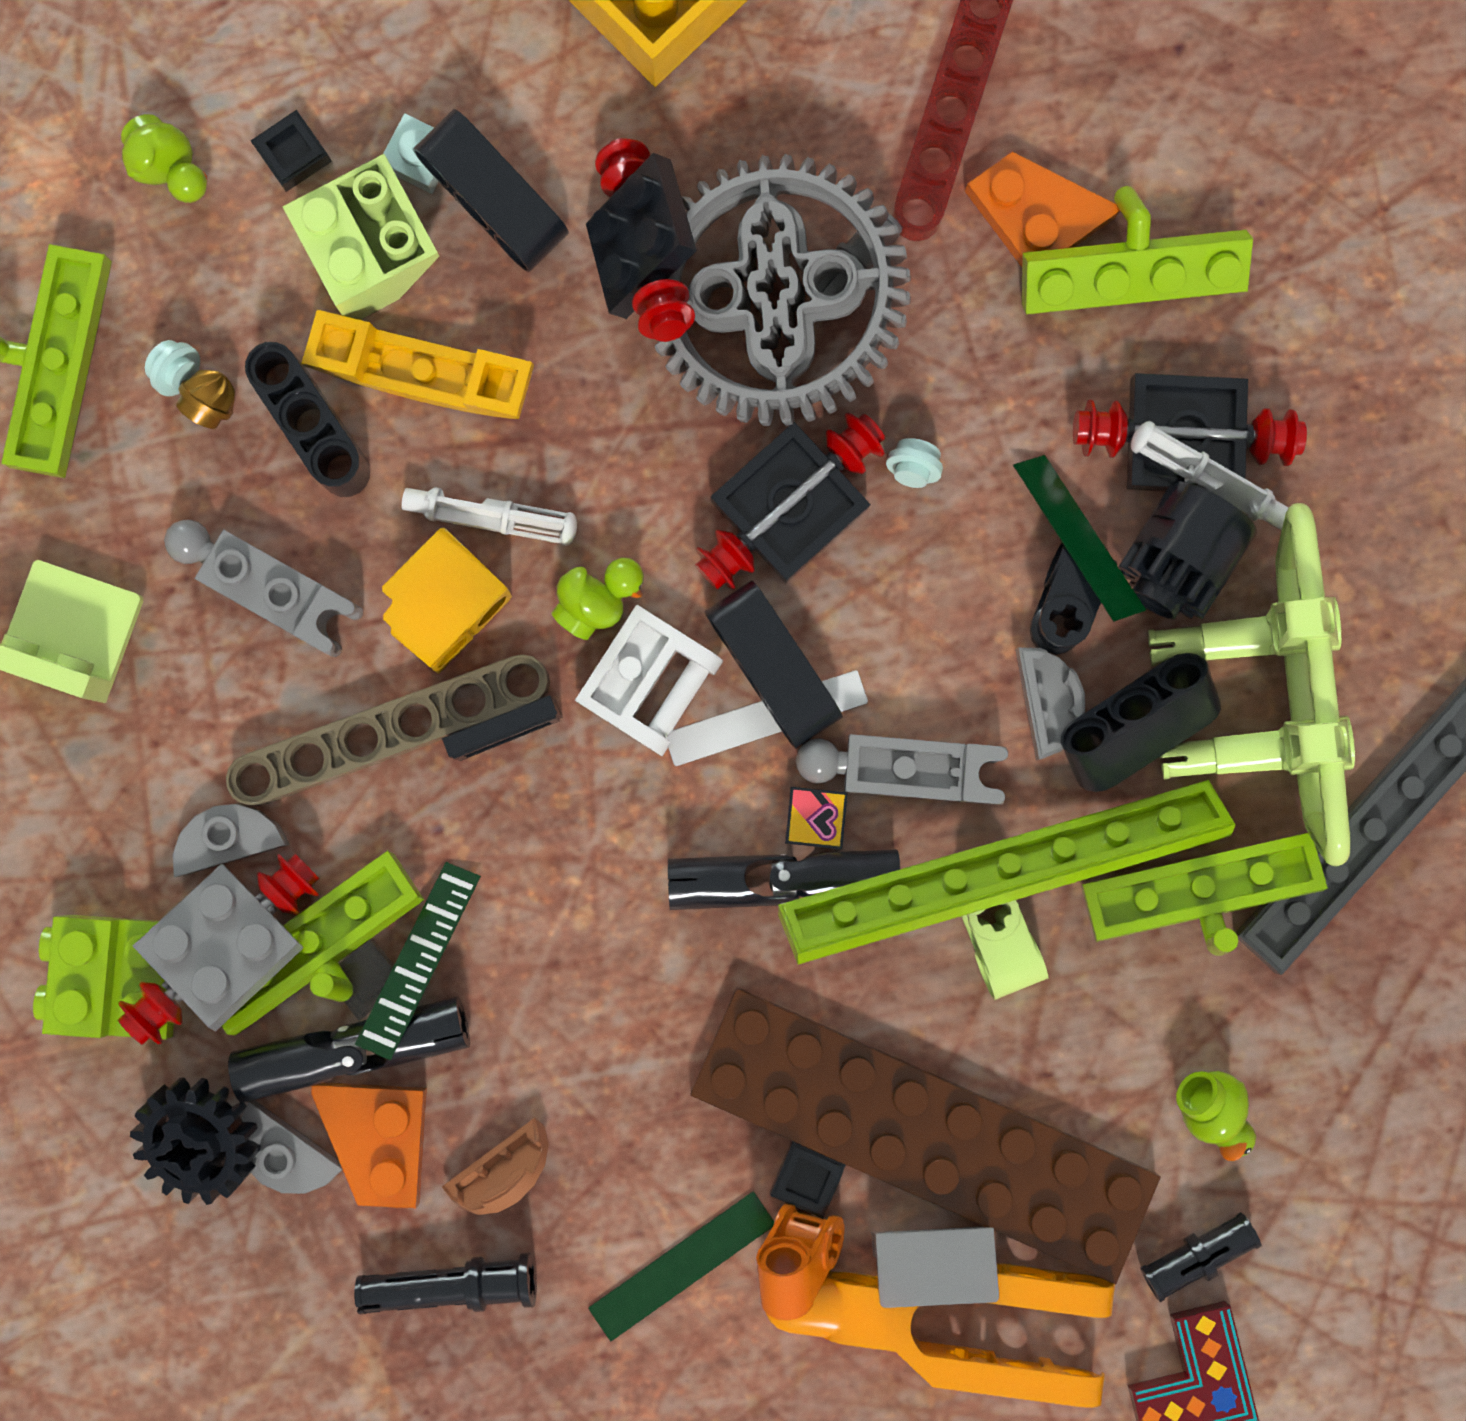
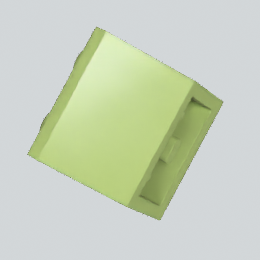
M385 154L283 206L325 288L342 316L361 320L399 300L439 257Z

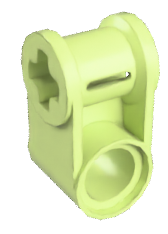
M1016 900L1001 904L1002 909L995 912L996 922L992 925L982 918H977V915L984 912L985 909L961 916L974 947V954L980 973L994 1000L1049 978L1043 957L1027 928Z

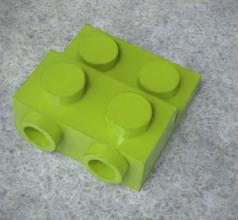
M84 915L54 916L52 927H45L43 929L38 948L40 960L49 962L47 985H40L37 988L33 1000V1015L36 1020H43L42 1034L102 1038L105 1036L131 1037L118 1022V1019L124 1014L118 1003L124 1001L134 1005L143 997L139 987L141 981L156 983L165 991L167 990L162 986L165 980L133 947L159 921ZM167 1022L159 1029L163 1040L173 1037L174 1023Z

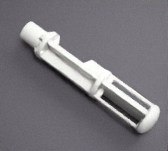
M1151 421L1143 423L1136 430L1131 440V450L1134 453L1140 452L1184 477L1186 483H1194L1222 497L1239 510L1248 514L1252 521L1257 519L1264 520L1282 530L1285 514L1289 507L1275 500L1273 491L1268 488L1263 490L1211 460L1209 454L1205 452L1199 453L1155 427V423Z
M437 487L432 488L428 492L405 488L403 493L402 510L422 513L429 521H441L500 532L504 535L511 534L560 543L563 546L570 545L577 532V519L572 512L564 513L516 504L512 501L505 502L489 498L482 504L447 498L444 496L443 490ZM518 509H520V510H525V511L536 512V513L547 514V515H552V516L563 517V518H565V519H560V518H555V517H549V516H544V515H539V514H533V513H528V512H522V511H518ZM514 528L559 536L560 538L514 530Z

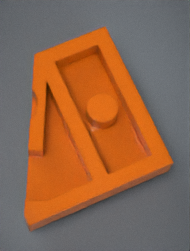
M1011 152L970 181L965 189V193L1021 267L1023 264V253L1076 247L1114 220L1120 212L1115 203L1014 152Z
M325 1082L312 1086L311 1095L357 1205L416 1209L420 1204L427 1088Z

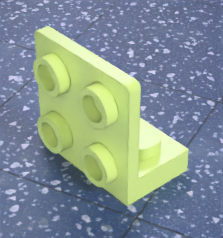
M40 560L34 561L7 634L4 635L2 643H0V670L83 699L106 703L142 607L143 597L134 592Z

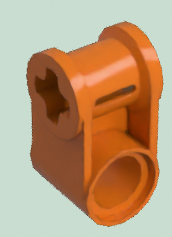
M787 1203L780 1208L774 1225L763 1245L758 1249L756 1256L761 1304L763 1310L769 1316L778 1320L788 1321L802 1317L812 1308L820 1288L829 1271L836 1265L842 1250L845 1225L841 1217L831 1215L826 1220L798 1212V1208L795 1205Z

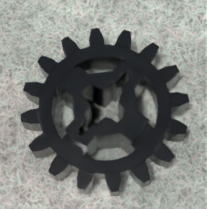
M182 1077L170 1087L165 1084L161 1086L136 1111L134 1116L140 1123L130 1131V1137L142 1142L143 1145L133 1153V1157L135 1160H148L151 1167L144 1176L147 1180L157 1176L162 1178L164 1183L161 1193L166 1196L174 1188L181 1190L183 1203L189 1204L200 1194L204 1203L209 1205L220 1194L228 1198L256 1167L251 1160L260 1151L261 1145L248 1140V1138L258 1129L257 1123L242 1121L240 1115L247 1106L244 1102L231 1106L227 1102L229 1096V1089L224 1086L214 1094L209 1092V1083L206 1078H201L195 1085L190 1087L185 1077ZM225 1159V1164L223 1167L221 1162Z

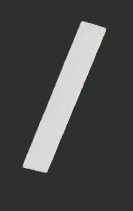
M856 670L822 681L841 712L868 702L859 673ZM761 701L673 730L667 739L671 741L668 748L673 764L679 766L782 731Z

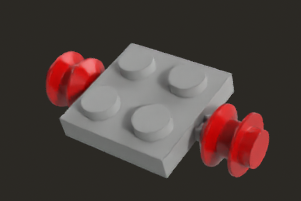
M278 854L277 858L280 869L272 876L261 872L257 873L258 887L266 898L260 893L255 897L229 869L221 864L133 945L138 953L165 980L162 986L167 990L165 991L156 983L141 981L139 987L143 997L134 1005L124 1001L118 1003L124 1012L118 1019V1022L131 1037L141 1045L149 1039L161 1045L163 1041L159 1029L167 1022L180 1026L183 1024L182 1009L176 1002L182 1000L208 1028L216 1032L304 948L273 916L277 911L273 907L274 905L282 913L298 915L300 912L296 900L304 893L316 897L319 896L311 886L320 878L296 854L288 861Z

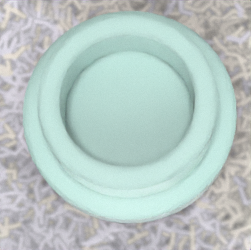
M173 340L163 341L155 346L145 362V373L150 378L151 386L164 396L179 394L178 388L182 381L189 380L199 371V353L189 344L184 342L177 343Z
M915 438L900 440L897 443L896 449L889 452L886 466L894 474V478L899 483L912 488H922L929 483L937 482L941 478L943 465L939 461L941 457L940 450L927 441Z

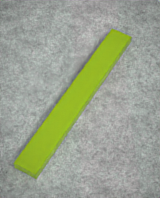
M1206 780L779 904L778 916L796 962L799 965L1230 837L1236 824L1210 781Z

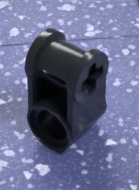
M1062 542L1048 569L1044 581V590L1031 620L1029 630L1031 640L1035 646L1047 650L1052 655L1065 654L1086 639L1101 605L1100 600ZM1058 615L1065 618L1064 628L1069 630L1062 637L1055 634L1057 624L1052 621Z

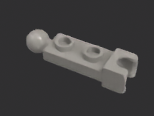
M194 520L175 522L166 531L164 543L171 558L182 564H193L198 561L203 563L194 579L332 657L339 656L342 647L328 636L326 632L328 620L335 615H344L353 620H359L363 616V608L224 529L215 544L210 542V536L206 528Z
M849 734L847 752L838 751L833 743L822 738L811 739L803 743L797 752L796 767L803 778L816 784L825 783L833 779L836 774H845L844 792L1002 805L1005 801L1004 792L984 786L979 779V770L984 763H996L1005 760L1008 757V749L1002 746L965 745L960 743Z

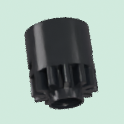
M1172 482L1118 567L1125 578L1131 580L1129 582L1130 586L1133 587L1132 589L1146 609L1172 620L1177 617L1179 612L1190 619L1193 616L1203 619L1256 536L1257 528L1248 516L1222 497L1190 483Z

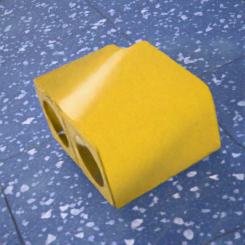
M443 527L436 531L382 586V592L392 599V604L383 614V620L391 627V635L439 674L473 639V636L479 633L509 602L512 595L501 581Z

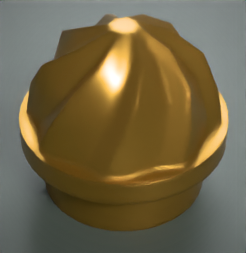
M199 370L189 380L182 381L178 388L181 396L176 403V407L188 419L203 427L216 429L221 420L230 419L234 412L235 389L222 372Z

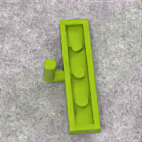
M1124 186L1117 190L1114 201L1127 221L1126 242L1023 253L1022 307L1026 314L1248 292L1253 237L1247 230L1150 239V212L1134 188Z
M49 244L27 344L7 341L0 337V362L22 366L1 464L9 468L60 478L66 477L112 261L105 254Z
M1312 832L1082 884L1081 888L1095 942L1199 919L1207 949L1211 954L1222 956L1233 951L1238 945V936L1233 930L1226 928L1223 913L1328 889L1316 846L1309 835Z
M387 850L283 925L304 948L222 1025L226 1034L236 1036L308 983H310L312 993L319 997L344 1002L352 996L353 986L338 962L424 901V898L395 854Z

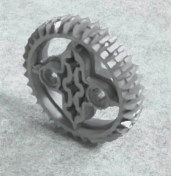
M784 154L780 160L779 169H773L769 157L762 155L758 162L759 171L751 172L746 161L739 160L737 170L740 176L730 179L724 169L718 168L716 175L720 185L713 190L710 189L705 181H699L697 188L702 198L698 202L694 203L691 198L681 196L695 244L710 225L723 214L738 205L757 198L755 204L746 211L739 224L737 238L739 260L717 263L702 268L695 274L688 287L689 300L687 303L694 309L695 321L699 326L711 332L726 333L745 330L747 353L751 365L760 376L775 382L776 387L772 390L758 389L739 384L724 377L703 360L691 343L687 332L673 341H658L655 349L660 356L673 355L665 366L672 375L681 374L685 371L679 383L685 391L689 392L700 386L696 399L704 406L711 403L718 396L716 411L720 415L726 416L737 402V419L743 423H747L751 419L756 407L758 408L759 422L763 426H770L774 410H779L784 425L789 426L794 422L793 408L801 407L805 419L809 422L816 418V412L813 404L822 401L823 406L830 414L837 410L836 403L831 396L840 390L846 400L849 402L855 400L856 394L849 383L856 377L866 387H870L874 383L871 374L865 369L869 362L880 369L887 367L888 360L883 353L878 351L880 345L888 349H897L899 346L898 337L888 331L887 327L904 328L907 324L906 315L892 309V307H903L910 304V293L904 289L894 287L909 282L911 274L908 268L896 266L907 258L905 246L891 245L900 236L897 225L888 224L882 226L889 216L884 205L869 209L874 200L873 192L869 188L860 190L853 195L857 186L854 176L848 174L835 185L837 170L830 163L816 176V164L812 158L807 157L802 162L799 171H795L791 155ZM789 194L810 197L829 205L841 213L855 227L864 240L873 262V268L864 269L863 265L854 255L844 250L826 249L809 252L802 217L793 206L779 201L777 196ZM773 218L780 231L775 233V242L772 243V251L770 252L763 238L768 237L771 219ZM791 252L799 268L804 272L803 284L810 302H805L803 285L795 270L790 266L789 255ZM756 258L758 259V270H757ZM686 262L668 279L681 282ZM832 273L845 275L848 278L847 284L839 294L827 296L819 292V285L827 275ZM776 274H778L786 288L780 291L777 309H775L767 295L773 292ZM744 281H748V282H747V289H746L745 285L743 284ZM730 287L734 290L733 298L725 308L719 310L708 308V299L717 288ZM875 290V300L870 321L861 340L850 355L823 377L798 387L793 386L796 379L808 370L814 359L816 346L814 323L817 321L839 319L850 315L861 305L866 292ZM751 300L762 314L763 330L750 312ZM796 311H797V323H798V324H797V327H795V317H794V312H796ZM781 330L791 346L785 348L782 366L771 351V349L778 347V338H781Z

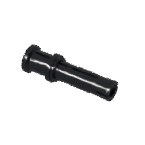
M531 1252L521 1253L518 1260L485 1262L483 1257H473L471 1261L465 1263V1267L398 1272L384 1275H359L355 1281L354 1299L355 1306L358 1307L357 1312L360 1315L380 1311H400L448 1305H467L469 1310L473 1309L474 1312H484L487 1305L521 1302L524 1308L534 1307L536 1303L537 1277L535 1261Z

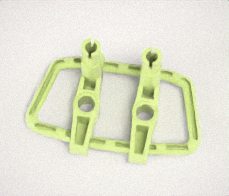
M1296 503L1291 505L1286 511L1276 553L1275 566L1278 603H1272L1271 609L1266 616L1202 623L1200 626L1156 631L1154 629L1148 630L1149 647L1173 645L1172 648L1151 649V652H1149L1151 666H1158V664L1184 653L1197 654L1205 660L1270 655L1284 656L1291 721H1285L1284 726L1277 731L1182 742L1160 756V759L1184 757L1185 761L1161 764L1163 779L1213 773L1228 774L1269 770L1289 771L1290 775L1297 774L1305 828L1308 833L1312 832L1309 835L1323 859L1332 866H1340L1347 862L1350 856V828L1344 770H1351L1355 765V747L1351 722L1348 716H1339L1332 651L1340 650L1341 620L1336 598L1325 597L1313 513L1307 505Z

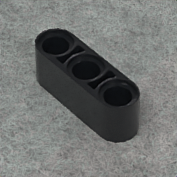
M453 109L412 148L425 168L508 256L526 272H530L569 234L566 225L551 207L458 110Z
M264 342L252 349L245 361L247 378L310 474L330 493L339 497H351L360 493L367 486L370 479L368 461L306 367L285 345L278 342ZM283 363L289 364L287 377L281 383L267 385V374L273 366ZM310 409L320 410V420L317 426L307 432H299L297 430V421L305 411ZM340 455L351 456L352 466L349 472L339 479H330L328 477L330 462Z
M753 580L704 611L714 630L785 737L795 749L843 718L836 702Z
M1184 653L1175 655L1067 725L1061 734L1060 743L1079 786L1087 791H1106L1212 723L1221 711V702L1207 662L1197 654Z

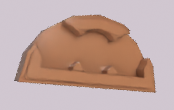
M534 1117L443 1185V1190L459 1207L477 1215L498 1213L514 1205L535 1185L545 1167L549 1146L545 1126Z

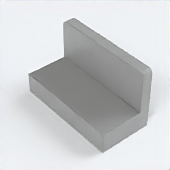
M964 1227L871 1232L873 1256L876 1257L879 1303L882 1307L993 1303L998 1301L999 1288L994 1228Z

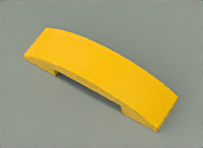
M321 310L316 311L302 359V364L305 367L375 390L445 408L509 419L520 418L534 364L531 361L477 349V353L455 349L378 330L370 322Z

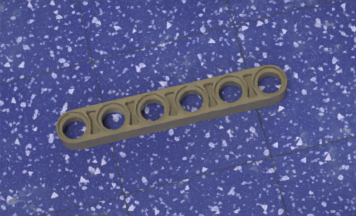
M522 654L503 659L242 755L234 760L228 768L226 775L227 789L234 799L243 804L259 806L272 803L435 743L444 737L544 698L550 686L549 673L544 665L532 656ZM518 666H531L539 675L538 688L528 697H517L508 688L509 674ZM466 685H476L485 694L486 702L483 710L473 717L462 716L455 708V695L459 689ZM412 705H424L431 713V727L422 736H409L401 725L402 714ZM368 724L377 733V747L371 754L359 757L352 753L348 747V736L354 727ZM312 743L323 752L324 763L317 774L307 777L297 771L294 758L300 747ZM259 763L269 772V787L259 796H250L241 786V775L246 767Z

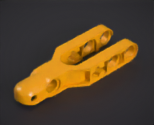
M997 1263L999 1299L997 1302L990 1304L1096 1318L1112 1316L1114 1283L1091 1275ZM829 1271L813 1302L812 1308L807 1314L798 1319L787 1321L775 1319L766 1313L769 1321L777 1329L788 1333L823 1337L831 1342L848 1346L896 1352L934 1388L1075 1407L1093 1408L1101 1406L1105 1376L1103 1372L1098 1375L1084 1369L1054 1365L1050 1358L1039 1357L1038 1363L999 1358L991 1350L919 1341L911 1334V1320L919 1306L882 1307L879 1303L877 1276Z

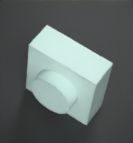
M404 113L383 154H385L398 178L432 194L438 181L420 162L412 148L434 127Z

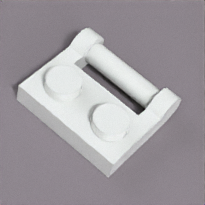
M636 605L575 701L647 748L663 756L671 744V741L667 739L707 675L709 673L715 675L723 660L647 610ZM678 652L690 661L650 724L646 726L635 719L634 716L674 654Z

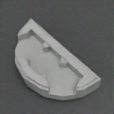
M1018 647L1015 651L1037 761L1063 750L1060 743L1061 734L1067 725L1085 713V692L1077 673L1072 668H1069L1059 657L1048 653L1047 650L1042 648Z
M243 804L213 806L194 816L179 834L173 852L174 877L185 876L290 844L281 826L260 810Z
M256 1100L248 1102L241 1119L243 1122H255L258 1126V1129L248 1140L261 1145L260 1151L251 1160L256 1165L251 1173L262 1185L280 1193L305 1194L326 1186L343 1170L337 1158Z

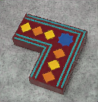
M1221 1301L1169 1314L1183 1372L1128 1385L1136 1421H1259L1231 1306L1226 1301Z

